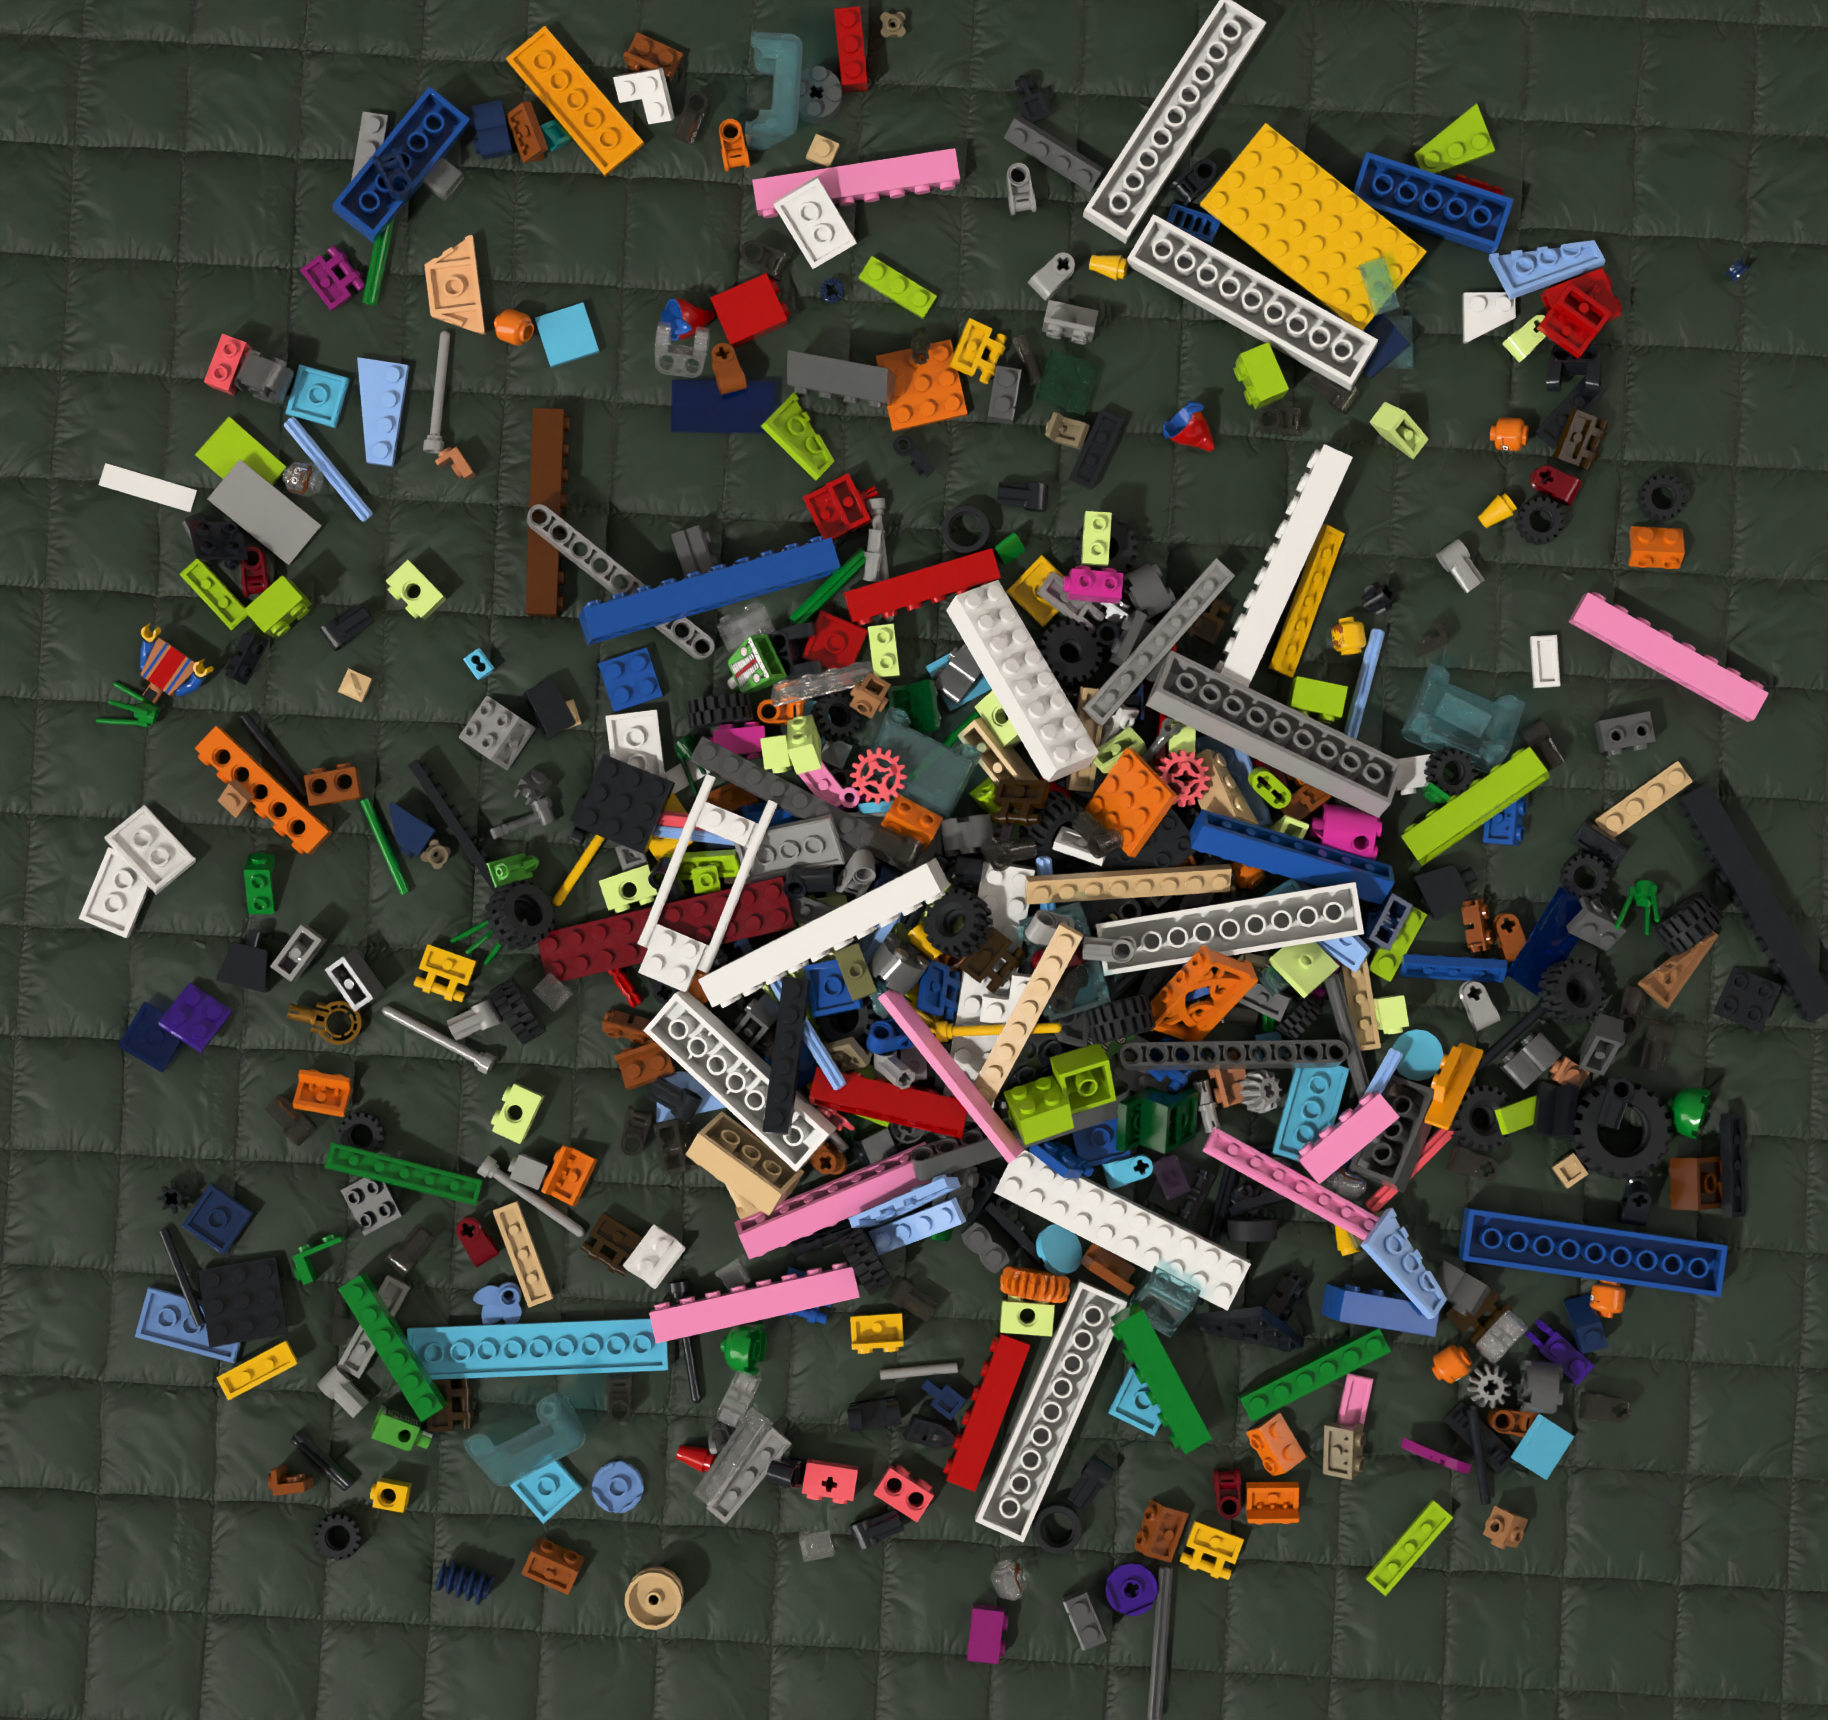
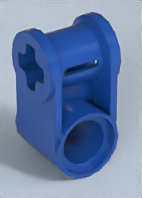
M894 1018L874 1022L870 1027L866 1040V1047L875 1054L907 1049L914 1046L913 1042Z

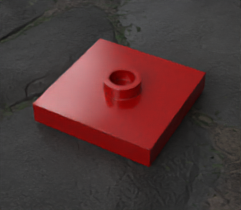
M821 610L815 623L817 636L809 637L801 658L809 662L822 660L823 668L849 678L868 629Z

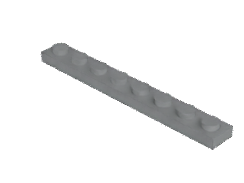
M1217 558L1214 559L1131 652L1127 661L1116 669L1085 704L1082 710L1100 727L1103 726L1235 575Z

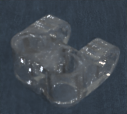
M659 321L655 340V366L657 370L667 375L689 378L699 376L707 359L710 328L697 327L694 347L671 344L672 323ZM662 356H671L674 362L667 363L663 360ZM695 359L699 362V366H691L687 360Z
M1508 1309L1475 1345L1476 1349L1490 1363L1495 1365L1525 1333L1529 1326Z
M740 1370L736 1372L717 1411L716 1418L729 1426L737 1428L762 1379L755 1375H748Z

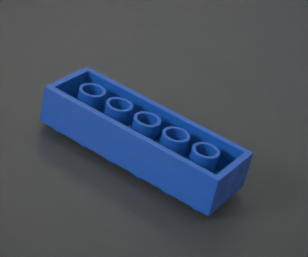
M429 86L372 155V157L375 155L380 157L392 152V148H398L412 182V191L409 198L404 201H397L390 196L371 157L332 204V211L374 243L468 129L470 119ZM399 181L393 185V188L397 191H403L407 188V185Z
M1366 152L1362 159L1352 189L1355 195L1388 221L1489 254H1494L1498 249L1514 200Z

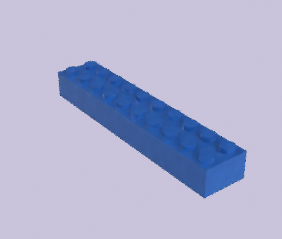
M823 536L809 539L808 543L803 546H799V543L787 545L779 553L769 550L760 553V556L754 560H750V557L736 560L735 564H732L730 567H726L725 564L711 567L710 571L706 572V574L701 575L700 571L685 575L686 578L676 582L675 578L660 582L661 585L657 586V588L652 589L651 585L636 589V592L629 596L626 595V592L611 596L608 602L601 603L600 599L588 602L578 616L587 646L831 576L840 568L832 538L824 539Z
M1465 1207L1458 1258L1462 1261L1721 1297L1728 1246L1716 1242Z

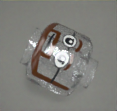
M295 461L284 470L283 481L290 493L311 497L321 490L323 474L315 464Z
M1341 1166L1326 1178L1325 1187L1346 1200L1355 1202L1360 1195L1364 1194L1366 1182L1361 1174L1348 1167Z
M1008 1559L998 1562L993 1567L990 1580L996 1594L1000 1598L1011 1601L1019 1599L1028 1586V1580L1022 1566L1018 1562Z

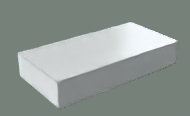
M1557 635L1531 636L1533 688L1559 687L1560 672Z

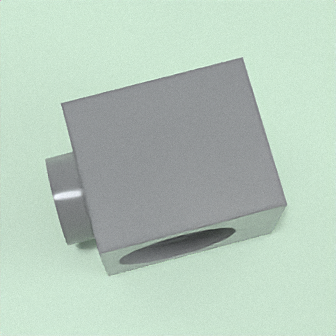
M521 1153L518 1158L513 1157L509 1165L508 1171L512 1172L509 1179L539 1190L551 1164Z

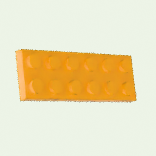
M546 26L541 28L506 58L511 67L605 177L644 145L642 139Z

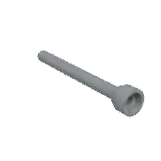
M442 331L440 334L430 435H427V439L424 440L423 451L433 454H439L444 450V442L440 436L450 344V333L448 331Z
M885 498L866 500L865 508L869 516L872 517L873 529L883 530L882 515L884 514V509H886ZM885 539L883 540L882 553H884V559H881L880 581L889 579ZM894 615L884 618L885 621L891 622L894 619Z
M384 1006L382 1009V1013L385 1016L474 1062V1066L478 1067V1071L487 1075L491 1070L496 1056L488 1052L477 1053L390 1006Z
M487 1156L477 1173L484 1178L486 1176L490 1179L492 1177L576 1236L582 1237L585 1234V1229L519 1182L509 1179L510 1176L499 1169L500 1166L496 1164L497 1161L491 1156Z

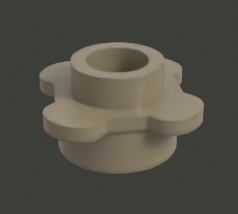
M884 12L881 14L880 20L883 22L881 35L883 37H903L905 35L906 29L903 27L904 13L889 14Z
M432 839L428 843V848L421 853L420 857L423 862L431 863L434 869H440L447 861L448 856H450L451 850L447 846L443 847L440 845L438 840Z

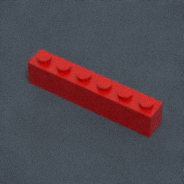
M991 548L844 592L843 596L851 622L857 621L860 626L873 622L872 616L882 614L883 618L898 614L897 609L905 606L908 611L923 607L922 601L931 599L932 604L946 600V594L956 592V595L970 591L972 586L986 585L1001 578L993 549Z
M816 1067L809 1104L962 1139L968 1112L955 1095L946 1097L931 1089H925L924 1091L916 1090L911 1085L909 1088L901 1090L898 1086L889 1084V1081L886 1079L863 1078L862 1074L856 1072L841 1073L846 1081V1085L839 1090H834L822 1069Z
M1001 1332L999 1337H993L989 1351L993 1352L990 1361H984L980 1375L984 1376L980 1386L975 1385L971 1395V1400H974L972 1409H966L961 1424L965 1425L962 1435L957 1433L952 1448L956 1449L953 1459L948 1457L943 1472L947 1474L946 1481L971 1491H976L1031 1346L1029 1342Z

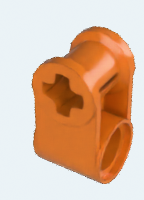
M734 119L724 120L719 127L725 172L734 167H750L747 146L744 142L740 123ZM727 128H736L738 130L737 136L727 138L724 135Z
M806 699L764 700L758 706V718L764 724L787 726V721L794 718V706L796 707V717L804 716ZM767 705L775 707L777 711L776 715L771 719H767L761 714L762 709Z

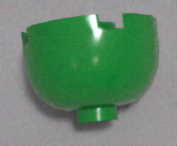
M1694 1086L1685 1087L1678 1092L1675 1098H1669L1667 1112L1670 1113L1672 1127L1679 1134L1697 1140L1700 1134L1697 1132L1698 1127L1703 1125L1710 1101L1706 1097L1711 1094V1090Z
M756 1323L736 1325L729 1331L727 1337H723L721 1351L724 1352V1358L731 1369L748 1375H756L759 1372L760 1368L756 1366L758 1361H764L767 1347L766 1332H761V1328H764V1325Z

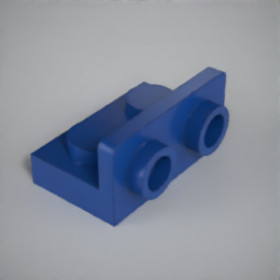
M1524 796L1484 823L1483 843L1520 846V841H1523L1525 835L1522 819L1523 815H1526L1527 801L1524 800Z

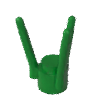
M114 682L113 685L143 703L138 702L136 706L112 699L108 703L133 711L134 717L138 718V720L97 718L96 722L138 725L145 728L148 727V724L154 726L160 706L154 705L155 703L128 687Z
M1640 880L1636 882L1635 887H1629L1628 897L1614 928L1616 930L1620 928L1634 898L1638 906L1645 907V934L1650 935L1651 905L1653 906L1655 921H1660L1657 885L1649 880Z
M488 920L451 938L450 943H455L485 928L489 924ZM491 929L465 951L466 954H470L492 937L493 932ZM497 943L484 961L485 965H488L502 947L500 944Z

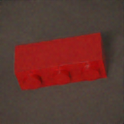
M860 6L834 9L842 93L868 91Z

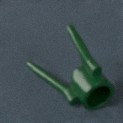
M690 734L680 739L674 747L678 751L675 755L682 765L694 795H697L698 791L686 760L690 761V757L700 739L694 740ZM695 764L703 775L707 773L704 768Z

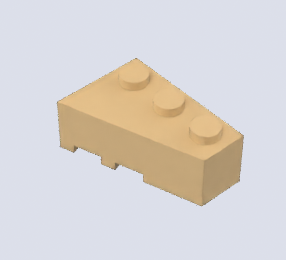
M1205 749L1195 755L1194 759L1203 758L1200 765L1201 767L1208 766L1209 769L1204 772V775L1210 777V780L1204 782V785L1209 789L1207 791L1201 790L1203 799H1197L1201 810L1204 809L1258 825L1257 819L1230 774L1222 754Z

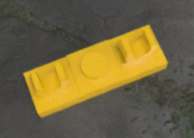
M286 1340L216 1378L229 1401L295 1366L299 1362Z

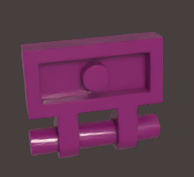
M336 245L327 250L332 257L329 261L325 262L322 256L318 255L300 269L301 273L332 312L352 298V295L347 290L348 287L354 285L357 291L360 292L366 286L361 279V273L353 269L347 261V255L344 252H340ZM337 267H340L346 275L342 280H339L333 272Z

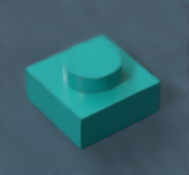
M556 119L540 126L547 147L551 152L567 145L572 139Z

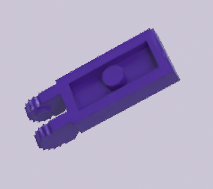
M1538 1319L1535 1322L1537 1327L1549 1335V1337L1542 1343L1530 1331H1527L1525 1336L1538 1347L1537 1350L1550 1362L1561 1364L1563 1366V1373L1578 1385L1594 1368V1365L1558 1332L1553 1331L1543 1321Z

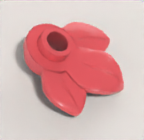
M814 1105L837 1128L836 1130L842 1131L843 1127L851 1131L856 1129L846 1118L837 1113L838 1110Z

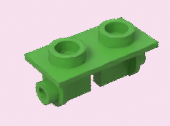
M525 853L489 862L487 866L496 888L517 880L521 881L533 877L531 871L537 868L539 860L532 855L526 856Z

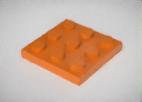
M951 339L876 356L878 367L887 368L897 376L891 406H887L892 432L968 415L958 370L949 367L954 354Z
M1127 747L1084 809L1129 857L1135 858L1178 798V795L1133 748Z

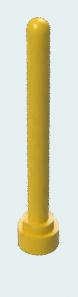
M598 835L594 836L552 900L553 905L556 907L561 906L605 838Z
M937 1021L936 1038L939 1042H948L949 1039H953L956 1036L1000 1035L1005 1024L953 1026V1024H948V1021ZM1058 1022L1036 1023L1031 1034L1058 1033L1061 1031L1062 1026Z

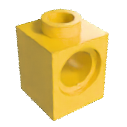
M381 1477L377 1484L373 1483L370 1499L374 1500L372 1507L403 1513L408 1506L412 1483ZM384 1489H392L396 1494L395 1500H387L384 1497Z

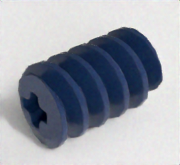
M445 1559L436 1581V1590L440 1591L446 1586V1594L449 1595L456 1589V1598H460L465 1592V1600L467 1602L475 1596V1604L480 1605L483 1600L487 1599L495 1575H492L486 1581L484 1571L478 1577H475V1568H472L467 1574L465 1564L456 1570V1561L453 1560L449 1566H446Z

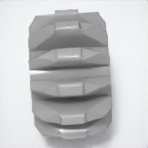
M1256 1069L1248 1074H1244L1245 1080L1240 1082L1243 1088L1239 1093L1243 1095L1241 1103L1247 1105V1110L1266 1113L1277 1108V1102L1281 1101L1279 1092L1283 1089L1278 1087L1280 1079L1274 1078V1072Z
M1483 1364V1372L1477 1367L1474 1368L1477 1377L1468 1376V1380L1474 1383V1385L1467 1386V1391L1474 1392L1471 1399L1473 1401L1479 1400V1406L1485 1407L1488 1402L1491 1408H1495V1400L1503 1405L1505 1401L1501 1397L1502 1394L1506 1396L1511 1394V1392L1504 1389V1387L1512 1385L1510 1380H1504L1508 1373L1506 1371L1499 1372L1498 1365H1494L1491 1371L1488 1364ZM1489 1380L1495 1384L1490 1388L1491 1391L1484 1388V1386L1488 1385Z

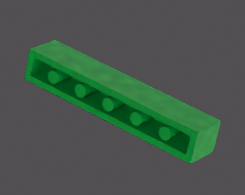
M366 1272L340 1287L338 1290L419 1420L422 1422L447 1405L446 1400Z
M1136 1302L1111 1316L1110 1319L1114 1326L1110 1329L1117 1341H1123L1125 1348L1122 1351L1128 1362L1135 1363L1137 1369L1133 1372L1140 1384L1145 1383L1149 1389L1145 1394L1152 1406L1157 1404L1160 1410L1157 1416L1163 1427L1168 1426L1172 1433L1168 1437L1175 1449L1180 1447L1186 1455L1212 1440L1141 1306Z
M1370 1327L1237 1394L1249 1419L1253 1422L1391 1352L1381 1330L1377 1327Z

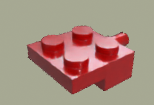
M1569 283L1536 328L1577 359L1583 354L1612 314V312L1595 301L1602 292L1600 287L1595 291L1598 287L1597 285H1592L1588 293L1585 294L1572 283Z
M848 473L825 484L826 486L803 496V500L820 535L824 539L832 538L833 541L871 522V518L865 508V501L878 496V493L875 491L874 485L860 492L855 487Z

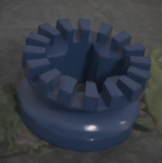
M1742 258L1724 273L1725 276L1729 275L1731 277L1730 281L1732 283L1750 267L1742 263Z
M826 279L821 285L822 298L828 303H836L842 299L844 293L842 283L837 279ZM836 285L839 294L837 296L833 294L827 296L828 290L826 287Z

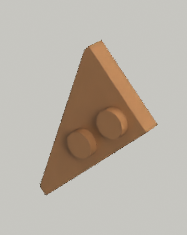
M1712 932L1688 951L1672 956L1640 980L1638 985L1659 1005L1668 1009L1719 935Z

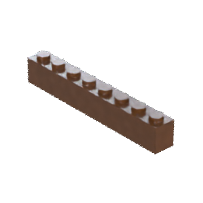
M533 408L529 510L534 505L541 504L548 507L567 522V519L563 518V508L568 506V494L564 493V483H568L569 469L564 466L565 457H569L570 444L565 442L566 432H570V416H566L564 409ZM534 512L532 514V519L535 523L542 524L546 521V517L542 512ZM529 526L525 613L528 616L559 617V611L564 610V595H560V585L565 584V570H561V559L565 560L566 556ZM562 528L552 530L553 537L557 540H562V534H566Z

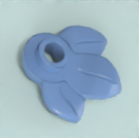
M505 1282L499 1287L494 1285L484 1286L473 1297L474 1302L483 1305L481 1318L484 1325L493 1324L502 1319L506 1324L517 1323L521 1317L522 1311L519 1302L522 1293L520 1287L513 1282ZM512 1291L513 1295L507 1298L504 1296V1293Z

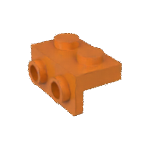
M1631 526L1629 531L1631 548L1628 560L1629 566L1665 569L1680 568L1685 554L1683 529Z
M899 794L897 798L895 797L879 828L886 831L889 835L905 841L911 847L925 852L943 818Z
M314 1069L299 1070V1083L293 1100V1108L344 1117L352 1091L350 1078L341 1074L330 1075L320 1073Z
M563 1145L554 1155V1164L551 1171L545 1175L542 1181L543 1188L541 1192L552 1195L576 1207L598 1160L574 1147Z
M1281 1413L1272 1415L1258 1427L1249 1429L1246 1432L1251 1446L1257 1451L1263 1461L1264 1468L1271 1476L1287 1473L1306 1458L1305 1453Z
M1246 1482L1245 1509L1248 1523L1261 1525L1265 1523L1290 1524L1300 1522L1298 1482Z

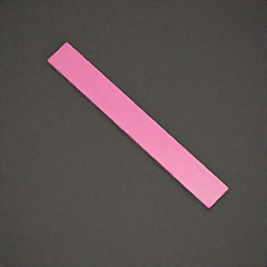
M889 989L878 997V1000L1005 1160L1010 1163L1025 1150L1024 1147L904 996Z
M1216 1127L1212 1129L1202 1150L1362 1240L1367 1237L1380 1219Z

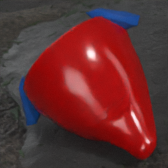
M670 299L665 310L661 312L660 327L665 328L673 341L688 339L708 325L715 317V312L696 307L685 299Z
M1188 401V405L1182 408L1169 422L1164 421L1163 434L1165 439L1170 438L1175 443L1198 447L1209 452L1214 450V442L1208 423L1201 413L1204 408L1201 403Z

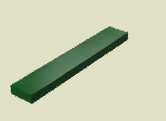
M335 1142L330 1143L324 1166L327 1169L474 1206L477 1205L483 1182L481 1179Z

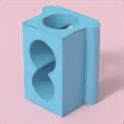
M481 648L476 649L463 659L478 680L484 679L495 669ZM475 657H480V663L485 664L486 668L483 672H480L478 670L479 666L474 664L473 659Z

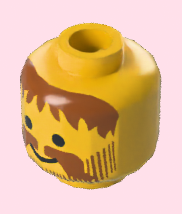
M1354 617L1338 619L1339 624L1331 628L1334 649L1341 652L1342 656L1361 653V648H1364L1367 643L1363 623L1359 621L1354 622Z

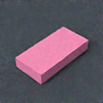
M1352 1373L1346 1375L1337 1424L1353 1427L1356 1423H1363L1364 1426L1373 1378Z

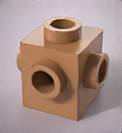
M868 672L862 683L857 681L850 695L854 696L850 707L872 719L877 710L882 712L889 699L885 695L891 684Z
M1494 1506L1491 1515L1486 1521L1483 1535L1491 1538V1544L1505 1550L1506 1546L1517 1548L1523 1539L1528 1519L1508 1509Z

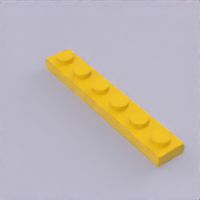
M1322 524L1313 543L1269 665V669L1286 677H1294L1345 535L1329 525Z

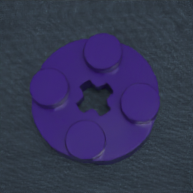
M1122 1563L1116 1566L1107 1576L1105 1592L1108 1602L1120 1613L1129 1616L1141 1615L1151 1608L1157 1596L1158 1588L1155 1577L1141 1563ZM1129 1582H1132L1133 1585L1137 1584L1139 1587L1135 1590L1136 1594L1133 1596L1129 1592H1124Z

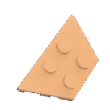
M468 235L464 241L453 248L450 247L440 257L434 258L424 265L430 314L438 320L483 335L486 332L473 235Z

